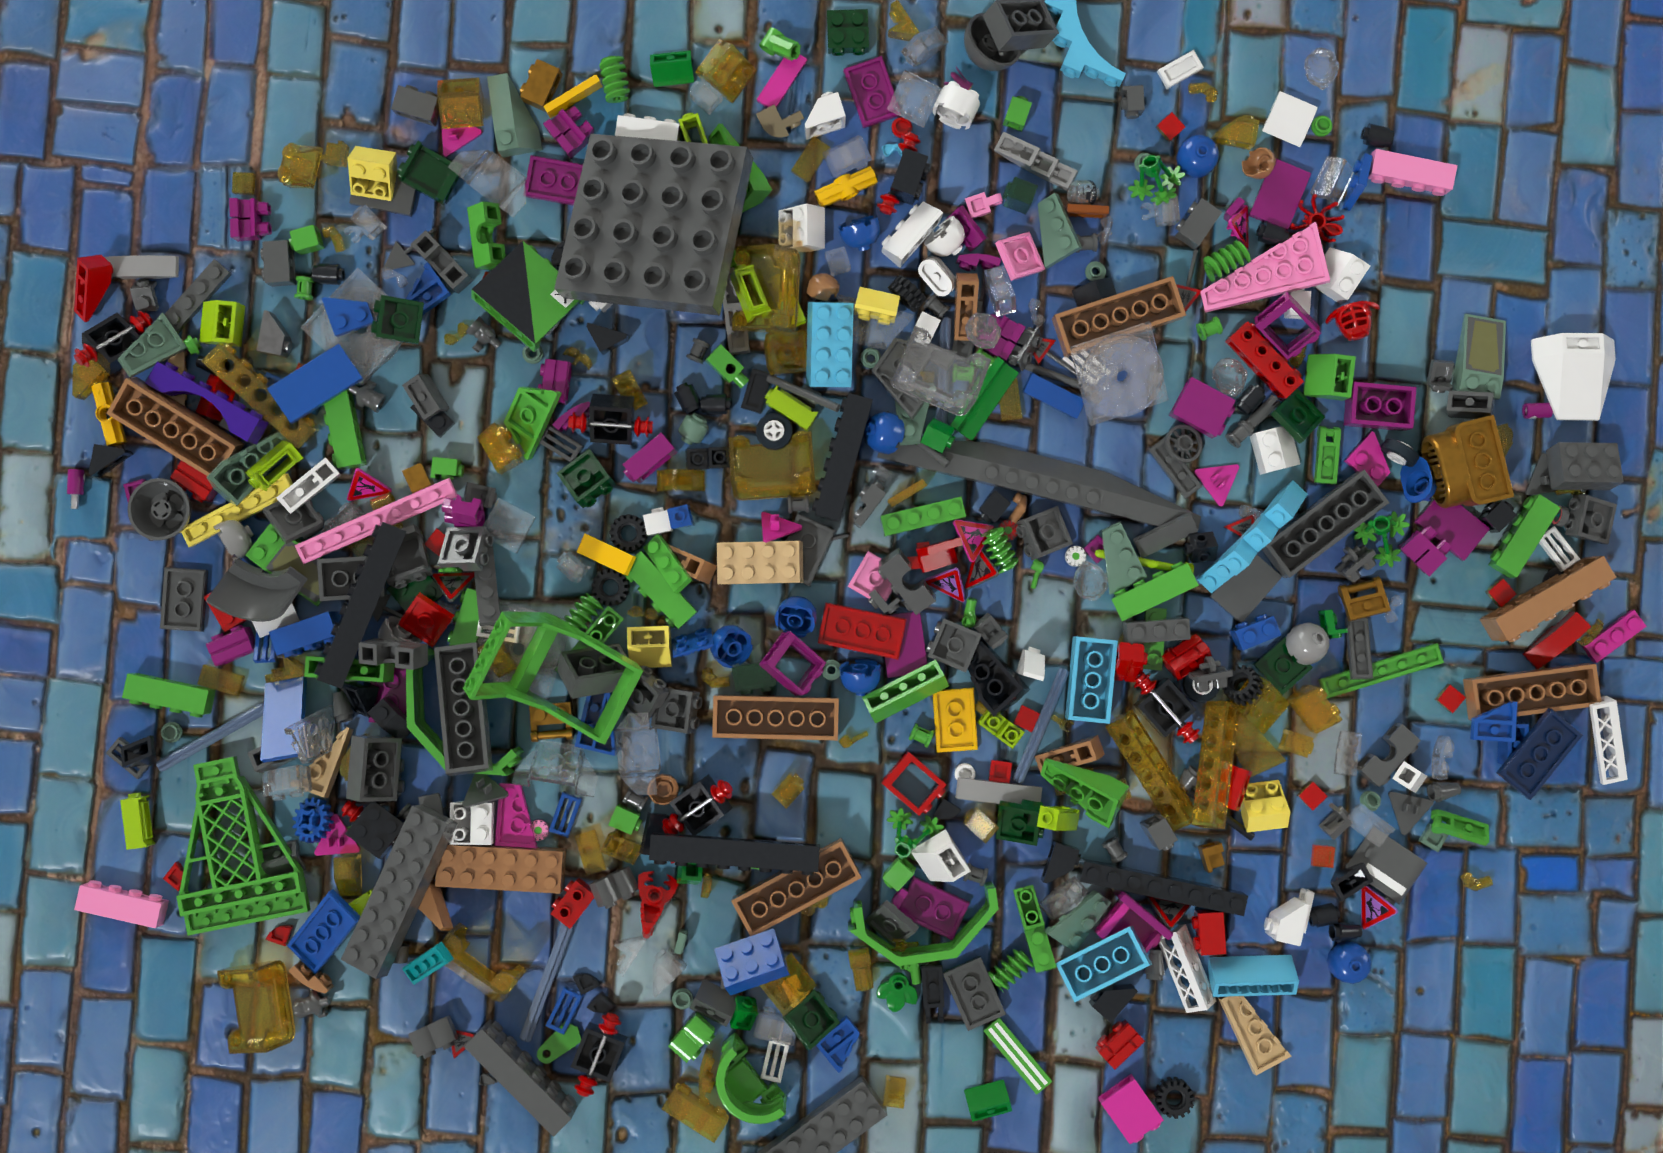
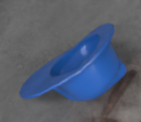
M1419 456L1417 463L1413 467L1403 465L1400 472L1405 499L1412 503L1432 501V496L1437 490L1436 480L1432 476L1427 460Z

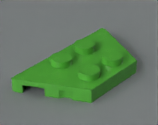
M523 386L519 387L505 417L504 424L512 433L516 444H520L525 452L523 456L526 460H530L534 456L562 394L560 391Z

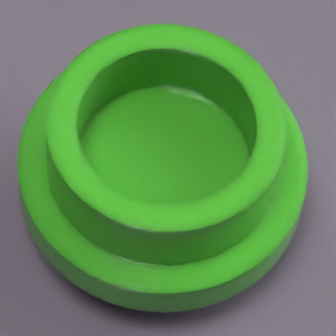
M1318 116L1312 121L1311 130L1316 136L1324 137L1331 132L1332 122L1326 116Z
M190 335L187 336V339L183 340L189 353L191 355L200 354L199 349L202 347L196 337L192 338Z

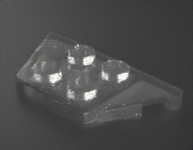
M838 294V302L854 303L855 309L857 299ZM853 310V342L886 350L894 338L898 337L903 329L913 320L914 314L897 310L895 323L883 325L878 323V320L872 318L869 321L858 319V315H854Z
M329 705L284 728L286 735H291L294 739L291 745L297 752L302 764L311 763L332 751L335 728L333 705Z

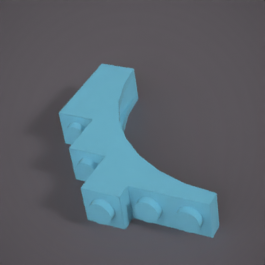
M1045 0L1051 17L1057 16L1060 18L1056 26L1059 34L1052 41L1059 47L1069 48L1060 71L1069 78H1079L1081 72H1085L1088 77L1093 79L1099 78L1108 86L1120 87L1126 73L1109 64L1089 43L1080 24L1076 0Z
M1294 480L1288 483L1277 493L1272 502L1247 531L1222 556L1202 572L1197 580L1210 593H1213L1231 577L1238 575L1251 564L1256 554L1273 540L1278 530L1295 516L1308 494Z

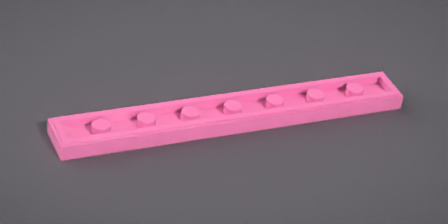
M447 478L294 546L302 563L306 564L370 536L375 525H380V522L393 526L443 504L445 498L455 499L457 492L451 479Z

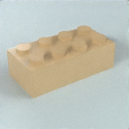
M802 541L717 543V584L804 583Z

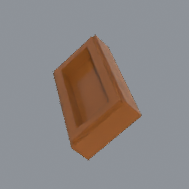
M1067 204L1065 208L1068 217L1105 219L1109 214V206Z

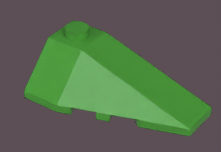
M719 123L709 135L710 144L740 146L723 124ZM754 161L742 213L761 204L772 191L764 173Z
M1047 758L1044 760L1040 774L1058 791H1064L1072 798L1070 801L1074 805L1078 803L1087 811L1085 814L1089 818L1107 828H1110L1129 789L1128 785L1112 776Z

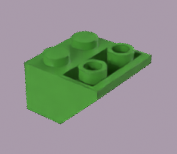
M1309 354L1307 356L1303 394L1309 397L1341 401L1351 398L1356 356Z

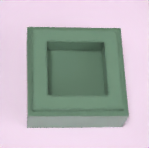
M1428 823L1418 841L1439 852L1448 835L1433 833L1431 831V824Z
M680 929L674 953L680 955L683 953L688 930Z

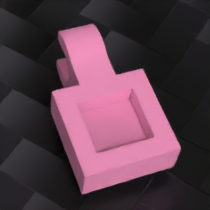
M985 192L965 198L968 212L973 219L990 214V207L1000 205L1003 201L1000 193L986 198Z

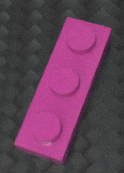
M1630 610L1583 644L1582 648L1593 663H1598L1647 626L1635 610Z

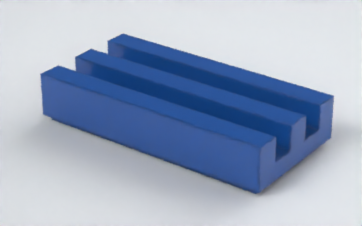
M256 632L253 656L255 663L276 662L277 655L273 644H271L270 657H267L270 635L264 636L262 658H260L263 637L260 638Z
M563 791L549 832L569 838L583 798L567 794ZM565 798H567L569 800L565 812L563 814L560 826L557 830L555 829V826L559 818ZM576 801L566 832H563L572 803Z
M564 987L545 1026L564 1035L583 995ZM567 993L569 997L556 1024L553 1025L551 1023ZM573 997L577 998L575 1004L563 1028L561 1029L559 1028V1026L562 1022V1019Z

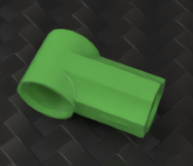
M770 27L759 44L763 51L772 56L777 54L792 61L800 55L801 45L785 37L773 27Z

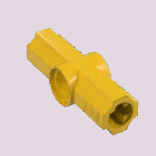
M869 166L851 175H842L835 179L833 183L817 189L814 193L820 207H826L840 200L851 199L858 192L874 186L878 181L873 169Z
M111 382L94 384L91 388L97 407L95 414L101 422L106 445L109 447L123 445L127 441L122 423L112 417L107 419L106 415L115 399Z

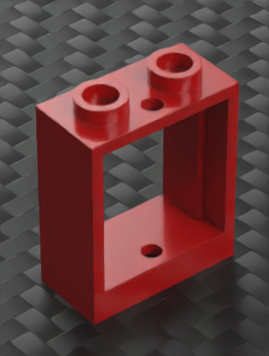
M909 751L902 756L881 781L887 789L918 816L922 813L926 814L933 806L931 802L936 797L939 799L946 791L944 788L946 783ZM911 762L938 784L919 807L892 785Z

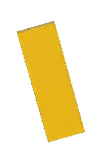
M593 75L544 105V109L551 119L558 115L561 109L566 110L603 86L598 76Z
M584 534L576 551L626 576L629 575L636 559L635 556L588 534Z

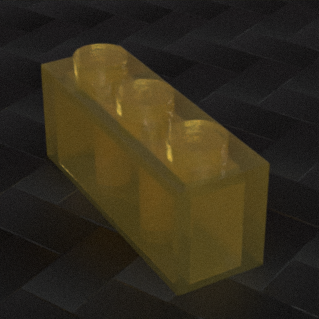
M679 1083L675 1084L662 1106L663 1111L713 1143L717 1140L729 1118L725 1109L720 1106H713L705 1096L694 1094L692 1089L683 1083L681 1085Z

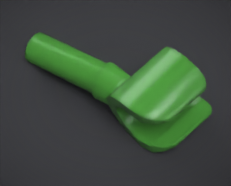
M1035 559L1030 567L1035 570L1031 584L1033 589H1036L1038 578L1044 569L1043 562Z

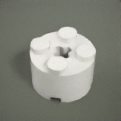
M950 81L948 85L942 88L932 112L934 115L937 113L940 116L939 120L952 128L960 129L961 126H966L965 129H969L980 107L979 94L974 90H966L960 87L958 83Z

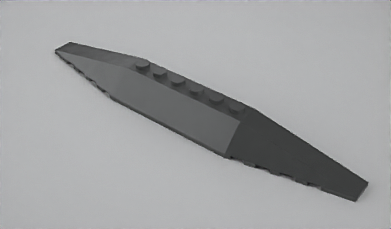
M954 441L951 448L947 447L941 453L950 461L946 468L917 444L899 446L898 442L895 447L898 449L891 454L878 452L877 458L994 487H1001L1155 527L1161 526L1187 512L1191 513L1197 528H1199L1201 516L1108 472L988 442Z

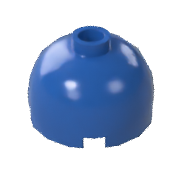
M1191 136L1179 147L1176 155L1177 165L1181 167V172L1190 175L1192 178L1204 177L1210 174L1217 165L1219 150L1215 141L1208 136Z
M872 215L853 219L848 226L846 222L838 226L842 241L851 248H858L859 251L870 249V244L876 242L880 234V223L877 215L875 217Z
M879 412L871 416L867 421L864 430L865 441L874 451L891 454L898 449L895 448L898 442L902 443L904 423L898 418L897 414Z
M791 596L784 599L778 606L774 619L778 628L780 626L784 630L783 632L791 631L798 638H802L814 630L817 612L812 602L807 598Z
M734 625L719 628L712 636L714 646L710 647L714 659L727 668H733L732 665L738 663L740 665L749 658L753 649L751 636L739 626Z
M855 659L856 664L850 665L849 661L844 662L840 665L839 670L841 682L847 690L858 696H864L878 686L881 679V665L877 666V661Z
M1346 940L1339 942L1328 953V969L1334 977L1342 982L1350 984L1359 983L1371 971L1370 955L1364 947L1354 941Z

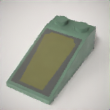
M1464 314L1452 381V391L1490 392L1494 394L1495 400L1500 399L1504 380L1506 321Z

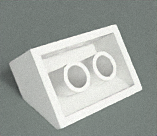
M924 201L919 206L916 204L909 212L910 217L906 221L901 220L895 229L897 231L893 236L888 235L882 242V253L901 268L941 222L943 215L941 210Z

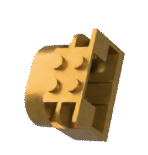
M1494 415L1449 426L1444 432L1428 435L1423 439L1421 454L1427 460L1432 476L1436 480L1437 490L1432 497L1440 507L1449 508L1462 504L1465 506H1476L1514 497Z

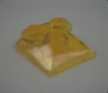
M295 143L286 145L283 148V158L277 172L279 181L284 186L290 188L314 189L323 148L301 146Z
M807 330L770 332L765 335L766 365L771 375L779 376L782 374L806 372Z

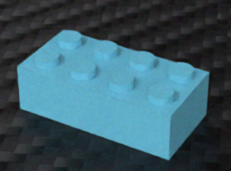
M808 302L807 386L851 387L854 303Z
M1073 636L1065 711L1066 719L1110 724L1117 640Z
M1129 926L1056 963L1074 1002L1152 965L1133 926Z

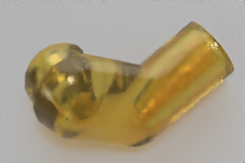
M1202 82L1188 85L1189 94L1203 93L1206 95L1207 102H1215L1217 100L1218 91L1210 84Z
M334 225L322 228L323 236L325 238L331 237L336 253L346 250L343 238Z
M709 667L702 670V680L710 687H730L729 676L717 677L713 674V669Z
M1469 872L1461 875L1463 885L1473 891L1493 885L1490 876L1477 879L1472 877V874Z

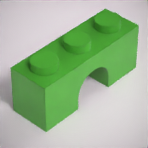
M482 201L467 207L475 269L493 270L506 257L504 244L494 243L492 238L494 228L502 224L499 203Z

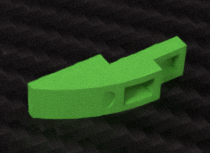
M607 606L586 631V634L604 644L624 618ZM579 640L572 650L591 647Z
M1029 885L1014 889L1016 905L1036 973L1055 969L1056 963L1047 933L1044 932L1045 924L1034 886Z

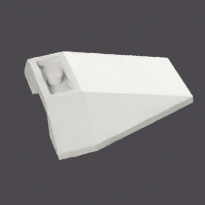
M1559 333L1532 339V361L1556 420H1600L1616 360L1614 340L1603 333Z

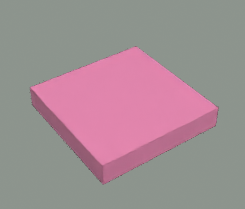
M1030 231L999 240L995 243L1011 281L1045 270Z
M867 551L848 587L868 599L871 598L869 593L875 589L886 602L893 591L890 586L892 584L888 579L884 580L878 572L879 561L882 558Z

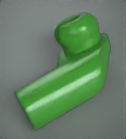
M972 597L967 598L962 618V625L966 628H972L976 624L975 609L977 599Z
M919 963L899 966L901 970L904 969L911 973L913 985L922 983Z

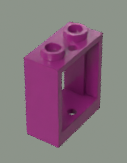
M1288 292L1254 318L1255 326L1287 360L1292 356L1295 357L1300 354L1307 344L1314 343L1321 334L1320 326ZM1292 307L1309 328L1286 345L1268 325Z
M660 433L622 464L626 468L623 472L632 482L642 483L676 455L678 451Z
M788 631L781 633L759 665L794 696L806 695L811 690V684L823 673V667L826 662L796 635ZM789 646L811 664L797 685L775 667Z

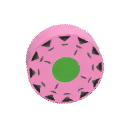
M542 819L531 822L535 840L541 841L545 839L549 834L548 823Z

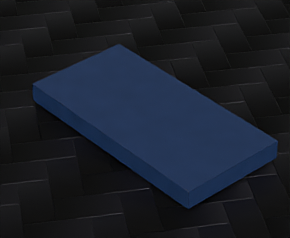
M1548 708L1496 773L1526 799L1531 800L1583 735L1553 709Z

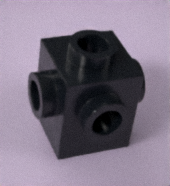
M1213 531L1188 534L1184 550L1186 556L1189 555L1191 563L1216 560L1218 544Z

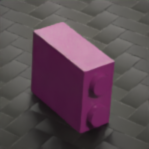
M1191 377L1186 381L1168 416L1193 427L1196 431L1212 439L1223 433L1226 427L1223 423L1227 417L1230 418L1235 410L1233 405L1236 400Z

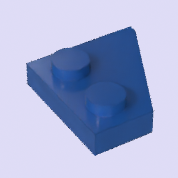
M1365 153L1361 160L1355 162L1352 170L1354 174L1350 181L1342 209L1350 211L1367 186L1372 155Z
M428 262L424 265L425 270L420 279H416L412 291L406 297L407 300L424 302L423 315L452 295Z
M322 298L336 337L370 326L372 321H375L368 302Z
M1510 701L1471 718L1470 739L1516 742L1518 702Z
M846 1015L816 1045L838 1073L842 1071V1065L846 1057H849L852 1045L857 1041L860 1032Z

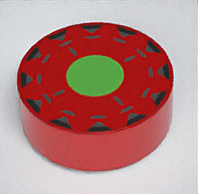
M1005 520L999 524L998 527L1005 528L1003 535H1008L1009 539L1007 541L1013 540L1018 535L1016 532L1018 525L1011 520Z

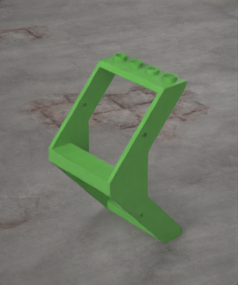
M502 611L463 689L471 700L506 697L544 710L593 740L606 744L643 670L635 661L557 616L546 612ZM538 626L509 682L483 683L510 627ZM558 632L582 641L626 667L594 728L529 690Z

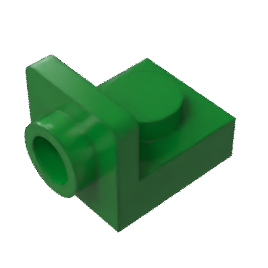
M1333 609L1318 611L1320 626L1329 635V639L1340 638L1342 633H1348L1347 628H1335L1337 617L1333 613Z
M737 995L735 998L736 1009L730 1020V1027L750 1031L758 1015L756 999Z

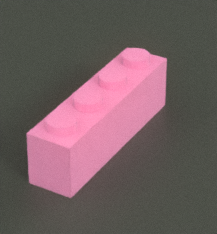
M1376 149L1370 154L1373 157L1368 179H1371L1373 183H1391V186L1397 188L1411 187L1413 191H1430L1436 196H1444L1453 190L1458 165Z
M90 880L88 883L80 885L74 910L157 928L164 925L169 900L162 899L163 896L158 894H150L148 896L142 894L140 890L131 889L126 891L122 890V887L118 885H109L108 887L102 885L100 881Z

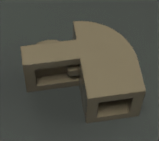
M774 104L755 113L762 128L771 136L779 138L789 136L786 127L789 126L790 129L801 125L800 120L804 119L800 110L781 119Z

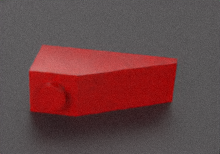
M101 254L77 258L74 312L84 322L90 320L111 284L113 266Z

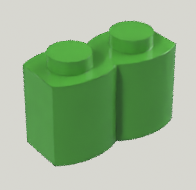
M696 1012L669 1042L668 1047L686 1063L690 1059L694 1061L701 1053L700 1047L704 1043L708 1045L714 1039L715 1027Z

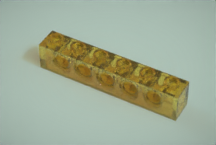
M218 343L202 362L253 409L262 414L263 418L298 449L302 448L318 431L315 428L317 424L307 416L298 420L299 427L296 430L290 428L289 420L283 412L281 415H276L273 412V406L276 404V401L267 390L270 387L267 384L269 380L261 373L256 374L251 369L253 366L245 358H238L235 355L237 351L228 343L225 345ZM229 359L235 364L232 371H228L225 368V362ZM244 374L249 375L251 378V383L248 386L243 385L241 382V377ZM259 389H264L267 392V398L263 401L257 397Z
M1207 701L1204 712L1205 718L1197 771L1192 825L1225 830L1239 705L1228 701Z
M1133 709L1115 717L1105 727L1150 796L1153 804L1157 807L1160 814L1166 818L1172 831L1190 825L1200 814Z

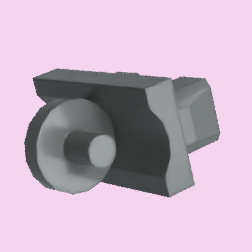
M1364 545L1360 548L1356 546L1353 549L1346 546L1343 548L1345 555L1341 558L1342 562L1334 569L1349 581L1356 582L1361 576L1358 572L1360 567L1369 570L1376 565L1374 560L1376 553L1373 549L1370 550Z
M1212 656L1204 658V663L1199 664L1200 670L1189 672V678L1194 680L1195 688L1199 692L1209 691V681L1213 680L1214 687L1216 688L1228 687V677L1233 676V670H1226L1223 665L1221 666V662L1219 660L1215 661Z

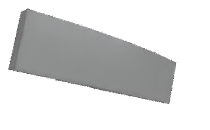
M1005 132L1002 133L994 148L996 153L1014 164L1066 191H1069L1078 174L1077 170L1060 163L1059 159L1041 152L1039 147Z
M178 256L105 257L113 266L111 279L146 278L151 280L179 277Z
M730 268L723 299L729 353L731 355L750 353L747 321L730 279L734 268Z
M958 777L955 798L1000 804V800L1021 804L1022 799L1041 802L1043 787Z

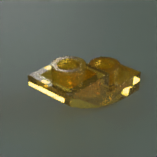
M706 1048L699 1072V1094L701 1098L705 1097L706 1092L711 1093L715 1083L712 1080L713 1073L709 1072L715 1062V1059L712 1058L714 1051Z

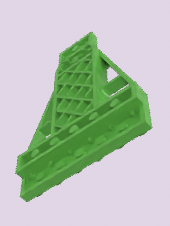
M237 756L193 765L197 783L195 793L196 807L180 892L176 896L180 917L184 916L187 936L310 911L303 868L291 857L292 851L246 778L240 776ZM229 800L225 808L217 804V802ZM233 803L241 808L237 816L228 811ZM213 807L221 812L217 820L210 817L209 812ZM254 807L276 842L261 843ZM243 813L245 816L246 823L240 819ZM225 815L233 820L229 828L220 824ZM237 823L245 828L240 837L232 832ZM201 826L206 856L195 858V849ZM216 828L225 832L220 841L213 834ZM247 834H248L249 842H250V843H248L247 841L244 840V838L246 837ZM228 836L237 841L232 849L224 844ZM240 844L249 849L245 857L236 852ZM279 845L294 871L273 876L267 875L261 867V864L264 863L263 848ZM220 848L229 853L225 861L218 858L217 853ZM251 854L253 858V863L248 861V858ZM232 856L241 861L237 869L228 865ZM207 859L212 888L189 892L188 887L193 862ZM244 864L253 869L248 878L240 873ZM224 868L233 874L228 882L221 876ZM236 877L243 880V882L233 883Z

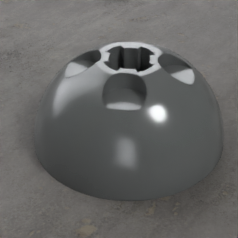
M985 13L976 14L969 21L964 33V47L969 59L976 66L987 71H1001L1009 68L1017 62L1021 50L998 51L983 18Z
M155 478L143 482L133 491L128 502V517L131 525L140 535L148 539L166 540L173 538L186 528L191 518L192 506L188 494L180 485L168 479Z

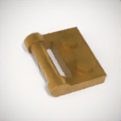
M1379 576L1373 577L1372 580L1349 586H1338V593L1342 599L1349 622L1391 611ZM1374 588L1376 593L1350 599L1349 595Z
M572 702L552 703L572 715ZM529 705L532 742L555 738L574 739V728L566 724V729L539 731L538 725L562 724L564 722L544 710Z

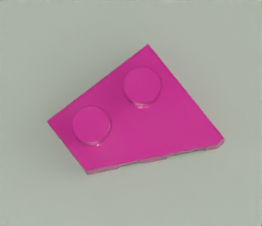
M1373 431L1369 432L1344 460L1355 472L1365 469L1377 487L1391 473Z

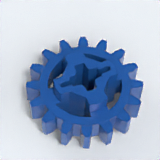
M312 797V799L306 798L305 803H299L300 810L295 809L297 816L293 817L292 820L296 821V824L292 828L297 829L295 836H300V841H305L306 843L321 842V838L327 837L325 832H331L329 824H333L334 821L330 820V817L334 815V812H329L331 805H327L326 800Z

